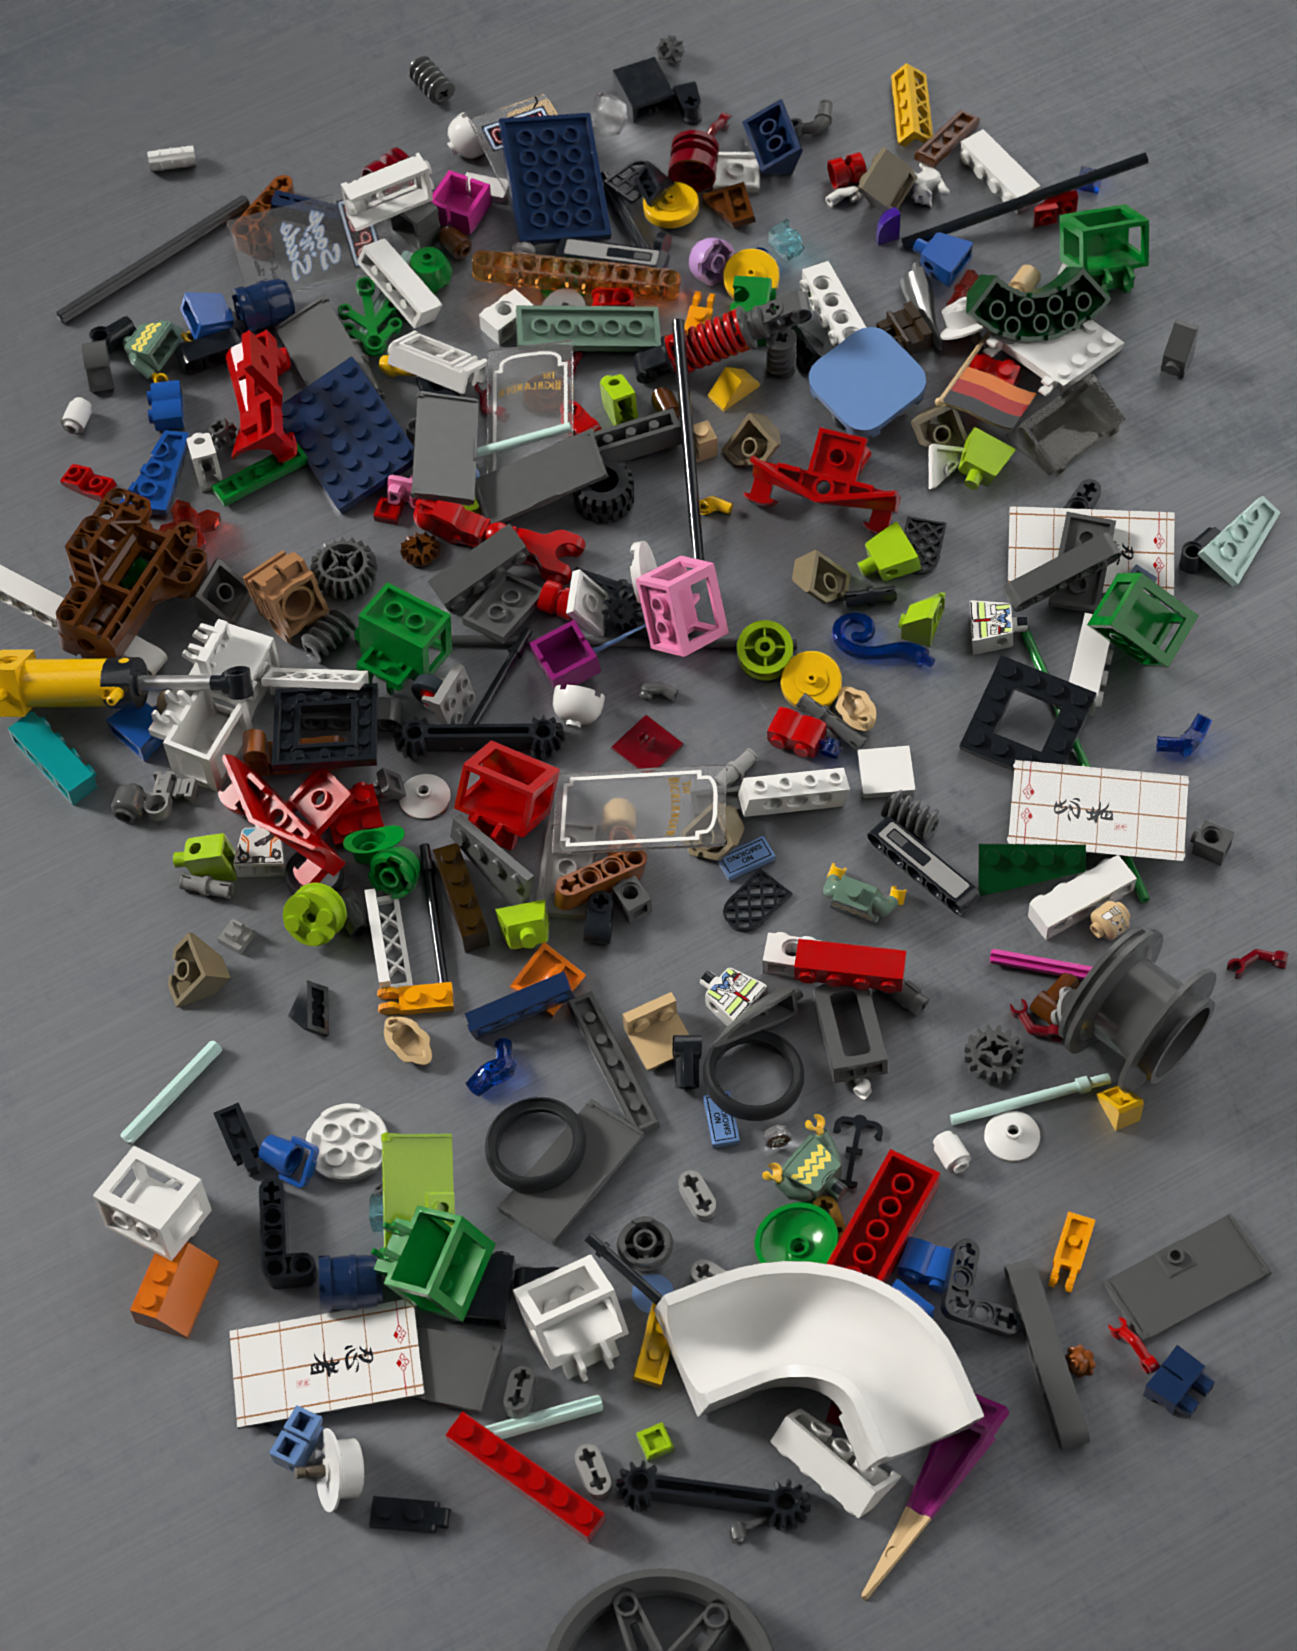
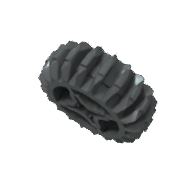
M342 536L341 541L336 542L332 538L330 545L323 543V549H316V556H312L310 571L314 573L319 590L323 591L326 597L332 594L335 600L338 596H342L346 600L348 595L356 598L357 592L364 594L365 587L371 588L372 581L376 580V572L378 570L376 557L371 552L369 545L364 546L362 540L356 543L353 537L346 541Z

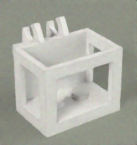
M221 619L217 620L214 627L201 623L198 629L204 631L207 635L195 630L192 636L204 643L205 646L201 647L190 643L187 649L196 655L191 654L187 650H184L181 655L194 664L189 675H221L222 672L231 667H249L254 694L246 698L252 720L269 686H262V677L271 667H280L274 637L229 624ZM189 691L190 696H192L195 691ZM214 703L218 714L230 717L234 709Z
M166 690L164 693L167 703L161 715L157 710H154L151 714L153 723L148 729L150 735L164 740L163 744L169 764L176 777L196 778L198 785L219 792L229 776L222 760L223 755L230 754L239 759L243 752L242 735L245 731L253 729L246 699L232 700L228 695H224L222 691H195L190 696L183 690L172 692ZM213 697L236 706L229 718L217 713Z
M136 1146L132 1147L93 1195L106 1228L170 1261L174 1259L190 1237L196 1234L201 1223L212 1211L200 1178ZM145 1166L171 1178V1180L163 1184L149 1177ZM133 1168L136 1180L122 1198L112 1194V1191ZM180 1183L183 1184L179 1191L174 1189L175 1187L180 1186Z
M588 1255L513 1290L528 1333L551 1370L561 1365L567 1379L579 1375L581 1380L585 1382L589 1380L586 1375V1367L603 1360L609 1370L615 1368L612 1360L620 1355L615 1340L629 1334L614 1288L592 1255Z

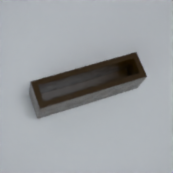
M453 843L433 849L435 865L465 953L489 946L488 929L459 845Z

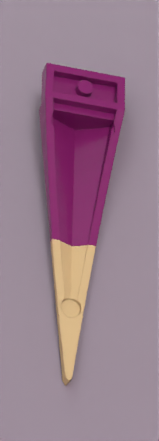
M974 1393L984 1417L968 1429L932 1443L900 1520L862 1592L864 1601L872 1595L996 1440L994 1435L1010 1413L1006 1406Z

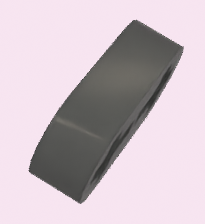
M519 1366L511 1371L503 1403L505 1411L510 1418L521 1419L527 1416L531 1410L537 1381L535 1373L530 1367ZM523 1378H527L524 1380L523 1386L520 1387L519 1382H522ZM518 1398H521V1403H518L517 1407H513L517 1404Z

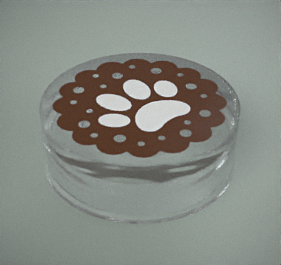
M773 1126L763 1133L765 1146L769 1149L785 1147L792 1141L790 1130L786 1126Z

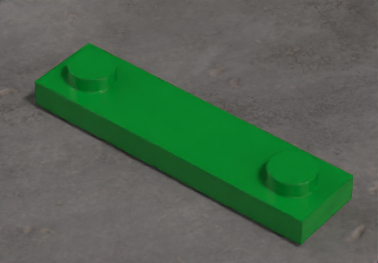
M297 443V454L289 461L279 463L278 458L271 454L212 485V490L222 505L226 507L308 464L306 462L308 457Z

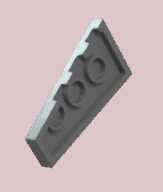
M462 814L453 818L450 837L459 845L460 849L510 906L528 903L534 875Z

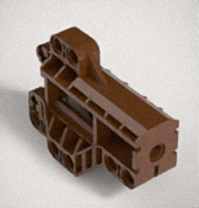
M113 488L107 492L95 512L81 521L65 545L66 559L72 575L69 576L70 590L56 610L61 649L75 656L80 654L83 659L122 657L158 602L173 597L182 599L193 597L208 573L207 553L196 547L197 533L195 525L191 522H180L173 530L168 528L164 533L154 529L153 525L148 521L152 514L149 499L123 488ZM115 497H122L124 499L120 504H115L111 500ZM106 514L111 515L109 520L102 518L101 516ZM112 539L115 542L113 544H110L108 540ZM141 557L150 561L131 591L119 586L136 559Z

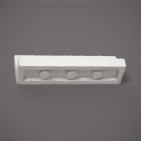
M271 667L262 677L261 682L262 686H270V694L275 695V689L285 688L359 690L363 684L369 683L368 671Z
M375 888L364 890L380 989L384 987L412 986L413 982L399 899H391L392 895L377 897ZM394 903L395 909L389 917L379 912L380 905ZM389 924L399 931L392 940L383 935L384 930ZM393 947L402 952V956L396 963L386 956ZM397 970L406 975L407 982L391 985L390 978Z

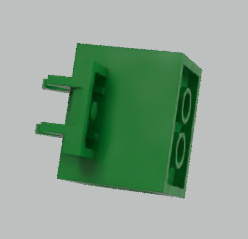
M1126 204L1060 215V261L1068 267H1083L1108 296L1109 292L1107 290L1117 288L1124 293H1131V288H1134V269L1149 266V219ZM1141 227V251L1129 244V228Z
M1117 573L1087 625L1142 666L1169 668L1199 615L1143 573ZM1143 589H1145V590L1148 591L1150 594H1152L1153 597H1151V596L1148 595L1146 592H1144ZM1160 601H1161L1162 603H1164L1165 605H1167L1169 608H1171V609H1172L1173 611H1175L1176 613L1171 612L1169 609H1167L1165 606H1163V605L1160 603ZM1180 624L1166 650L1162 651L1160 647L1172 626Z
M388 582L358 615L360 648L363 656L356 663V668L358 671H368L369 683L373 682L374 675L378 679L385 680L387 693L390 695L394 693V689L397 691L403 689L409 679L415 681L421 674L434 675L452 653L451 614ZM432 646L440 650L441 653L429 666V647Z
M417 1206L411 1221L396 1218L391 1224L384 1222L382 1228L392 1235L387 1248L381 1247L380 1251L373 1248L371 1254L378 1259L373 1270L387 1276L384 1284L420 1311L463 1322L496 1243L463 1216L422 1206ZM444 1221L454 1223L453 1227L451 1228Z

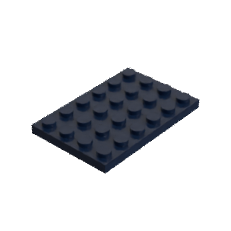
M590 113L499 118L498 124L518 242H528L535 245L558 243L564 237L584 240L611 239L612 233Z
M353 356L282 403L283 427L287 433L293 432L296 442L308 457L306 462L341 514L386 485L389 475L399 476L413 466L414 446Z

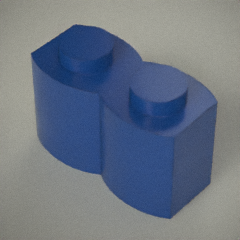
M180 380L151 383V391H147L148 405H152V409L148 410L149 423L154 424L156 431L184 428L183 392Z
M909 1237L898 1265V1275L902 1276V1279L908 1283H925L929 1285L932 1291L943 1293L951 1249L936 1246L919 1238ZM956 1272V1273L954 1274V1281H955V1283H956V1280H957V1277H958L959 1272Z

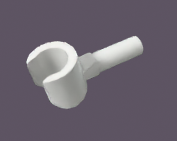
M866 1078L853 1080L857 1084L853 1088L854 1093L860 1099L865 1100L872 1093L870 1081Z

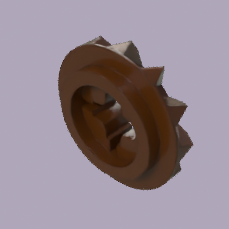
M415 531L413 536H406L405 541L401 543V556L406 563L412 566L421 567L429 565L438 558L440 553L439 542L434 535L430 536L426 531L423 534H418ZM418 544H421V545H422V547H423V551H422L423 554H421L420 551H418V549H417V545H418Z

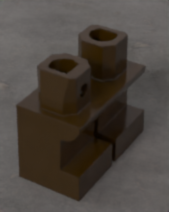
M912 301L903 304V309L897 312L887 311L886 319L878 322L876 328H880L889 335H892V338L909 355L932 348L933 332L923 317L921 318V314Z

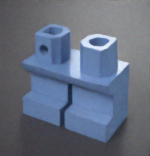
M296 1405L283 1427L285 1431L282 1430L269 1452L273 1462L293 1473L295 1467L305 1466L316 1448L320 1432L324 1429L321 1426L323 1422L322 1417Z

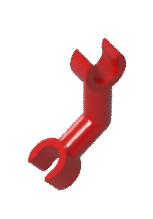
M1118 1318L1121 1325L1120 1328H1113L1111 1325H1108L1113 1338L1124 1339L1131 1345L1140 1359V1365L1146 1374L1149 1372L1152 1374L1160 1368L1156 1358L1148 1352L1140 1338L1128 1328L1124 1318Z

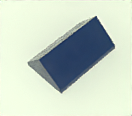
M780 99L742 121L763 174H793L803 152L784 101Z

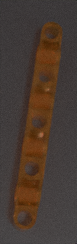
M478 250L472 255V276L481 282L549 290L574 289L576 292L592 294V290L597 287H625L633 291L635 299L664 301L676 300L680 295L681 275L672 269L508 251Z

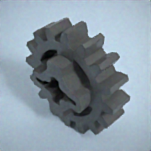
M987 1025L986 1032L979 1028L976 1029V1037L970 1035L968 1038L969 1044H965L964 1052L967 1054H965L964 1062L970 1063L968 1071L973 1072L976 1070L977 1079L986 1076L987 1083H990L992 1078H996V1081L1001 1083L1003 1076L1010 1080L1012 1072L1018 1073L1020 1069L1019 1064H1023L1024 1056L1021 1054H1023L1024 1047L1023 1045H1018L1020 1038L1018 1036L1011 1038V1029H1008L1005 1033L1001 1032V1025H998L996 1030H992L991 1026Z

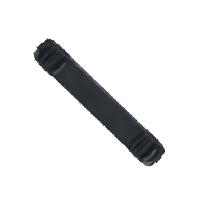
M544 714L540 720L533 717L532 723L428 724L426 718L418 721V718L415 716L413 721L405 718L403 721L404 725L397 724L393 740L398 753L402 752L405 759L412 755L415 761L419 755L426 759L427 752L461 751L460 748L464 751H479L490 741L515 751H531L533 758L541 754L544 760L547 754L554 757L556 751H562L566 736L562 724L556 723L554 716L547 720Z
M642 1460L640 1467H636L635 1463L631 1461L629 1463L630 1471L621 1468L620 1475L622 1478H618L615 1481L616 1487L620 1488L616 1492L617 1497L624 1498L623 1505L626 1508L634 1503V1510L636 1512L640 1510V1505H645V1508L650 1510V1501L761 1516L766 1515L771 1517L769 1521L771 1527L779 1522L780 1530L785 1531L786 1524H790L791 1528L796 1530L798 1528L797 1521L805 1523L807 1521L805 1513L811 1511V1505L806 1503L810 1499L809 1493H801V1484L792 1488L790 1479L786 1481V1486L783 1487L779 1481H776L774 1483L775 1490L656 1475L657 1466L654 1464L646 1469V1461ZM639 1481L648 1484L647 1488L641 1491L635 1490L633 1485ZM782 1501H790L794 1506L789 1510H783L778 1504Z

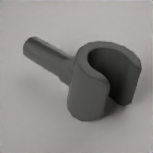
M764 1515L746 1523L742 1521L735 1522L730 1530L732 1543L746 1541L748 1539L746 1531L769 1522L768 1517Z

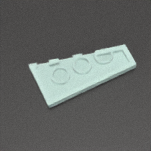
M1264 496L1258 498L1205 546L1198 555L1232 587L1239 584L1281 512Z

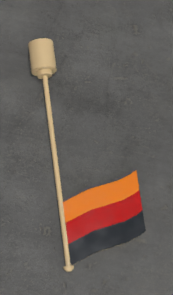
M1023 265L1008 285L1022 292L1032 291L1041 280L1040 272L1031 265ZM987 330L940 398L935 399V404L938 407L946 405L964 411L993 426L1012 431L1037 393L1020 389L991 374L968 367L992 333Z

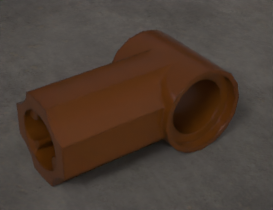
M1064 972L1047 991L1043 990L1035 997L1030 1005V1011L1049 1025L1053 1024L1051 1013L1057 1009L1060 989L1062 987L1077 989L1080 985L1078 978L1071 973L1067 974Z

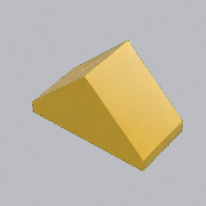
M725 367L709 392L708 398L724 412L760 387V383L744 369Z
M1118 1085L1096 1094L1115 1131L1140 1121L1144 1102L1141 1097L1132 1091L1127 1094L1123 1093L1118 1088Z

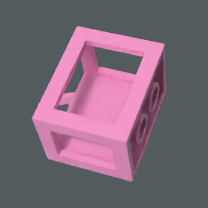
M679 556L636 578L651 649L685 657L729 633L714 563ZM706 578L716 625L700 622L697 618L695 605L699 601L700 595L699 593L692 594L691 585ZM693 631L704 632V634L691 641L688 639V634Z

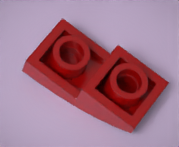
M1077 190L1049 198L1034 208L1033 226L1057 223V216L1077 212L1079 198Z
M72 464L60 480V483L70 490L100 502L107 492L117 486L113 478L96 475L90 467Z

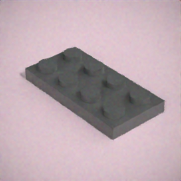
M1067 512L1058 556L1106 532L1113 539L1116 520ZM1107 567L1051 595L1048 606L1094 614L1101 602Z

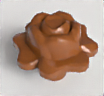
M1082 1344L1076 1347H1068V1354L1065 1355L1069 1371L1076 1374L1078 1378H1082L1084 1375H1093L1096 1363L1093 1360L1094 1354L1091 1350H1085Z

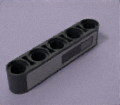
M564 237L558 242L554 263L558 267H567V269L571 270L575 268L583 272L662 281L666 278L671 257L668 252L661 249Z
M885 817L867 834L868 840L878 851L956 915H962L980 899V893L972 883L891 817Z

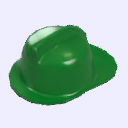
M396 825L358 830L345 837L343 846L348 852L353 853L357 863L370 865L371 859L376 853L399 844L405 836V831L402 827Z

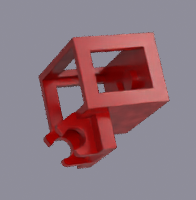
M490 741L463 764L454 809L468 814V820L499 847L512 851L516 847L518 836L524 838L550 814L560 769ZM470 772L479 775V780L467 789Z

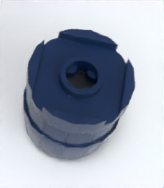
M277 278L259 281L247 287L241 286L232 289L235 293L232 295L234 311L237 320H242L245 325L241 327L244 333L249 330L254 333L258 329L275 327L295 314L292 293L285 280Z
M356 1254L331 1258L330 1255L318 1256L320 1312H332V1309L356 1311L357 1309L377 1307V1304L383 1303L382 1274L373 1270L378 1260L375 1256Z

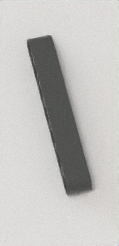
M1033 1259L1005 1265L1004 1272L1015 1310L1021 1315V1329L1060 1450L1088 1444L1090 1443L1088 1427Z

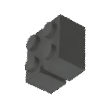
M404 184V185H403L402 187H400L398 190L403 189V188L408 187V186H407L406 184ZM431 201L388 218L389 230L415 251L423 247H432L439 242L438 234L441 226L439 224L438 208Z

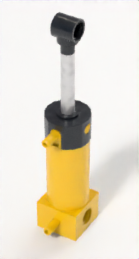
M35 650L0 651V717H24L33 707L140 709L145 705L149 691H222L224 695H228L232 700L246 699L254 694L251 672L247 666L228 668L221 675H148L147 666L140 657L36 659Z

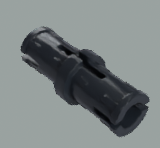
M895 585L879 588L867 586L863 590L845 591L844 600L847 601L845 605L846 607L865 604L874 606L875 603L896 601Z

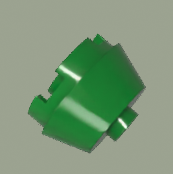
M423 247L412 254L408 265L433 294H437L438 289L450 284L453 272L452 266L440 250L434 247Z
M394 846L380 851L371 859L370 872L368 873L369 881L377 892L381 889L385 893L392 895L391 899H400L413 892L416 888L420 872V862L411 850L402 846Z

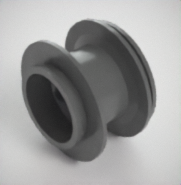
M1141 927L1133 928L1125 933L1096 962L1069 1001L1058 1029L1059 1035L1065 1039V1048L1072 1054L1085 1050L1099 1039L1125 1058L1126 1062L1119 1076L1118 1088L1126 1094L1131 1091L1133 1092L1146 1081L1154 1085L1168 1076L1194 1046L1207 1026L1215 1008V1002L1210 999V996L1215 986L1216 973L1209 968L1203 969L1192 976L1185 984L1181 983L1155 964L1163 944V935L1155 929L1146 932Z

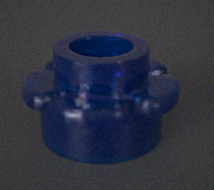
M826 737L825 740H820L819 753L829 758L837 759L840 752L844 750L840 746L841 742L835 738Z

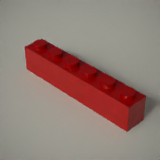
M463 1411L445 1434L449 1444L588 1544L606 1521L603 1511Z

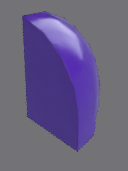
M895 207L885 211L878 221L876 229L878 246L900 238L901 213Z

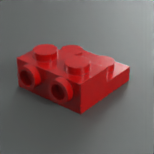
M986 353L976 354L969 366L970 368L991 374L1014 386H1017L1020 378L1021 366H1018L1015 361L1011 359L1004 361L996 360Z
M358 782L353 785L352 789H348L356 798L330 825L336 849L344 848L343 841L352 832L384 827L373 783L367 785L366 782Z

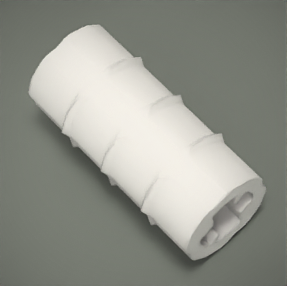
M193 145L148 151L151 172L196 166Z

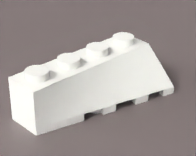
M801 1408L787 1415L770 1442L777 1447L780 1454L792 1460L803 1474L815 1480L825 1493L833 1496L843 1505L848 1513L855 1515L857 1518L871 1511L901 1478V1475L892 1470L888 1474L878 1466L862 1472L849 1440L833 1437L831 1435V1428Z

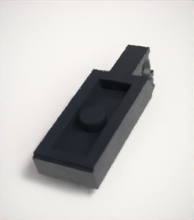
M239 1102L214 1112V1117L233 1161L236 1162L237 1166L244 1164L249 1177L259 1174L260 1172L255 1162V1159L259 1157V1148Z

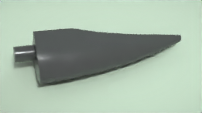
M914 262L912 264L913 270L900 279V285L906 301L914 303L921 314V318L923 317L933 332L932 343L941 352L943 348L936 323L934 291L930 278L923 266H921V263Z
M787 987L775 988L734 1019L715 1040L713 1046L717 1048L762 1029L778 1025L797 1014L796 1002L803 998L802 991Z

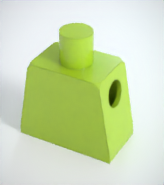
M622 374L604 376L599 383L602 404L612 425L615 426L638 419L635 391Z
M974 427L965 441L958 467L959 472L967 476L964 482L965 486L972 490L978 489L980 483L989 486L1016 449Z
M897 521L866 542L865 548L868 558L857 563L863 576L877 571L882 581H889L921 569L919 557Z
M224 833L188 838L185 843L184 852H174L173 854L174 867H187L191 875L199 877L207 875L211 876L214 880L237 881V874L234 868L236 851Z
M545 899L495 909L500 935L510 949L523 947L530 949L537 944L548 941L550 923Z

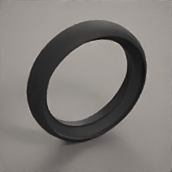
M762 1029L717 1048L712 1046L704 1061L703 1081L711 1100L725 1113L741 1120L764 1121L782 1115L798 1100L804 1084V1067L797 1050L789 1041L772 1031ZM749 1043L761 1044L777 1051L786 1060L791 1071V1083L788 1090L778 1100L765 1105H747L732 1099L722 1090L716 1077L717 1063L725 1052L735 1046Z
M549 1097L526 1098L506 1107L493 1120L485 1139V1156L490 1170L504 1185L521 1192H543L561 1185L577 1171L586 1151V1133L579 1116L565 1103ZM539 1112L550 1113L563 1119L572 1130L573 1143L568 1157L558 1168L541 1176L526 1177L509 1171L502 1164L499 1158L500 1139L504 1131L515 1120L522 1116Z

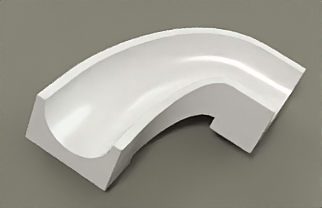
M782 1261L760 1263L736 1268L665 1294L654 1309L698 1417L747 1398L753 1393L775 1387L813 1389L831 1398L842 1412L839 1416L862 1472L964 1431L984 1417L957 1354L936 1322L919 1305L900 1291L878 1279L854 1270L813 1262Z

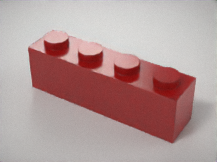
M798 938L794 980H800L807 984L814 982L827 983L833 987L844 985L853 986L860 990L871 988L887 993L902 992L907 951Z

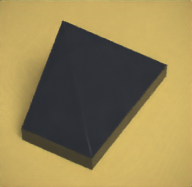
M648 161L635 178L649 207H653L676 184Z
M798 324L790 328L796 333V362L804 373H808L816 361L822 357L824 343Z
M306 980L293 1003L288 1017L302 1029L324 1037L329 1036L328 987Z

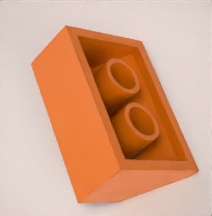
M186 1242L172 1261L155 1253L130 1308L135 1323L188 1339L220 1262L189 1242Z

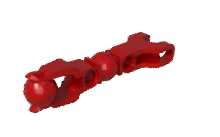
M417 499L413 513V519L418 528L430 532L435 537L450 544L461 543L477 547L507 526L502 522L491 523V519H486L482 515L466 510L461 504L440 500ZM513 526L514 531L530 552V555L527 556L523 563L536 567L544 581L552 580L561 583L563 586L568 585L572 577L571 568L558 559L563 556H581L586 547L584 539L566 530H556L549 534H541Z

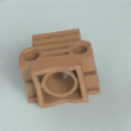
M282 550L242 577L259 615L268 620L273 630L287 643L292 641L291 638L304 630L303 627L305 625L310 626L330 611L319 590L314 573L308 569L305 560L295 552L286 555V552Z

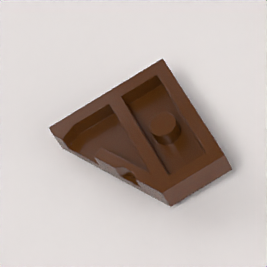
M744 182L702 194L704 204L732 228L756 222Z

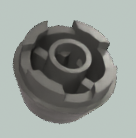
M648 1216L632 1219L621 1230L617 1239V1251L620 1258L631 1268L640 1272H651L661 1267L671 1256L673 1238L669 1229L661 1222L655 1220V1218Z

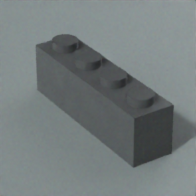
M673 408L595 432L602 459H604V456H608L610 460L614 458L619 459V463L682 444L681 425Z
M508 524L434 576L428 583L447 610H455L464 605L466 599L473 594L477 595L484 591L486 585L491 581L499 580L505 576L508 569L521 565L527 559V556L530 555V552L512 526Z

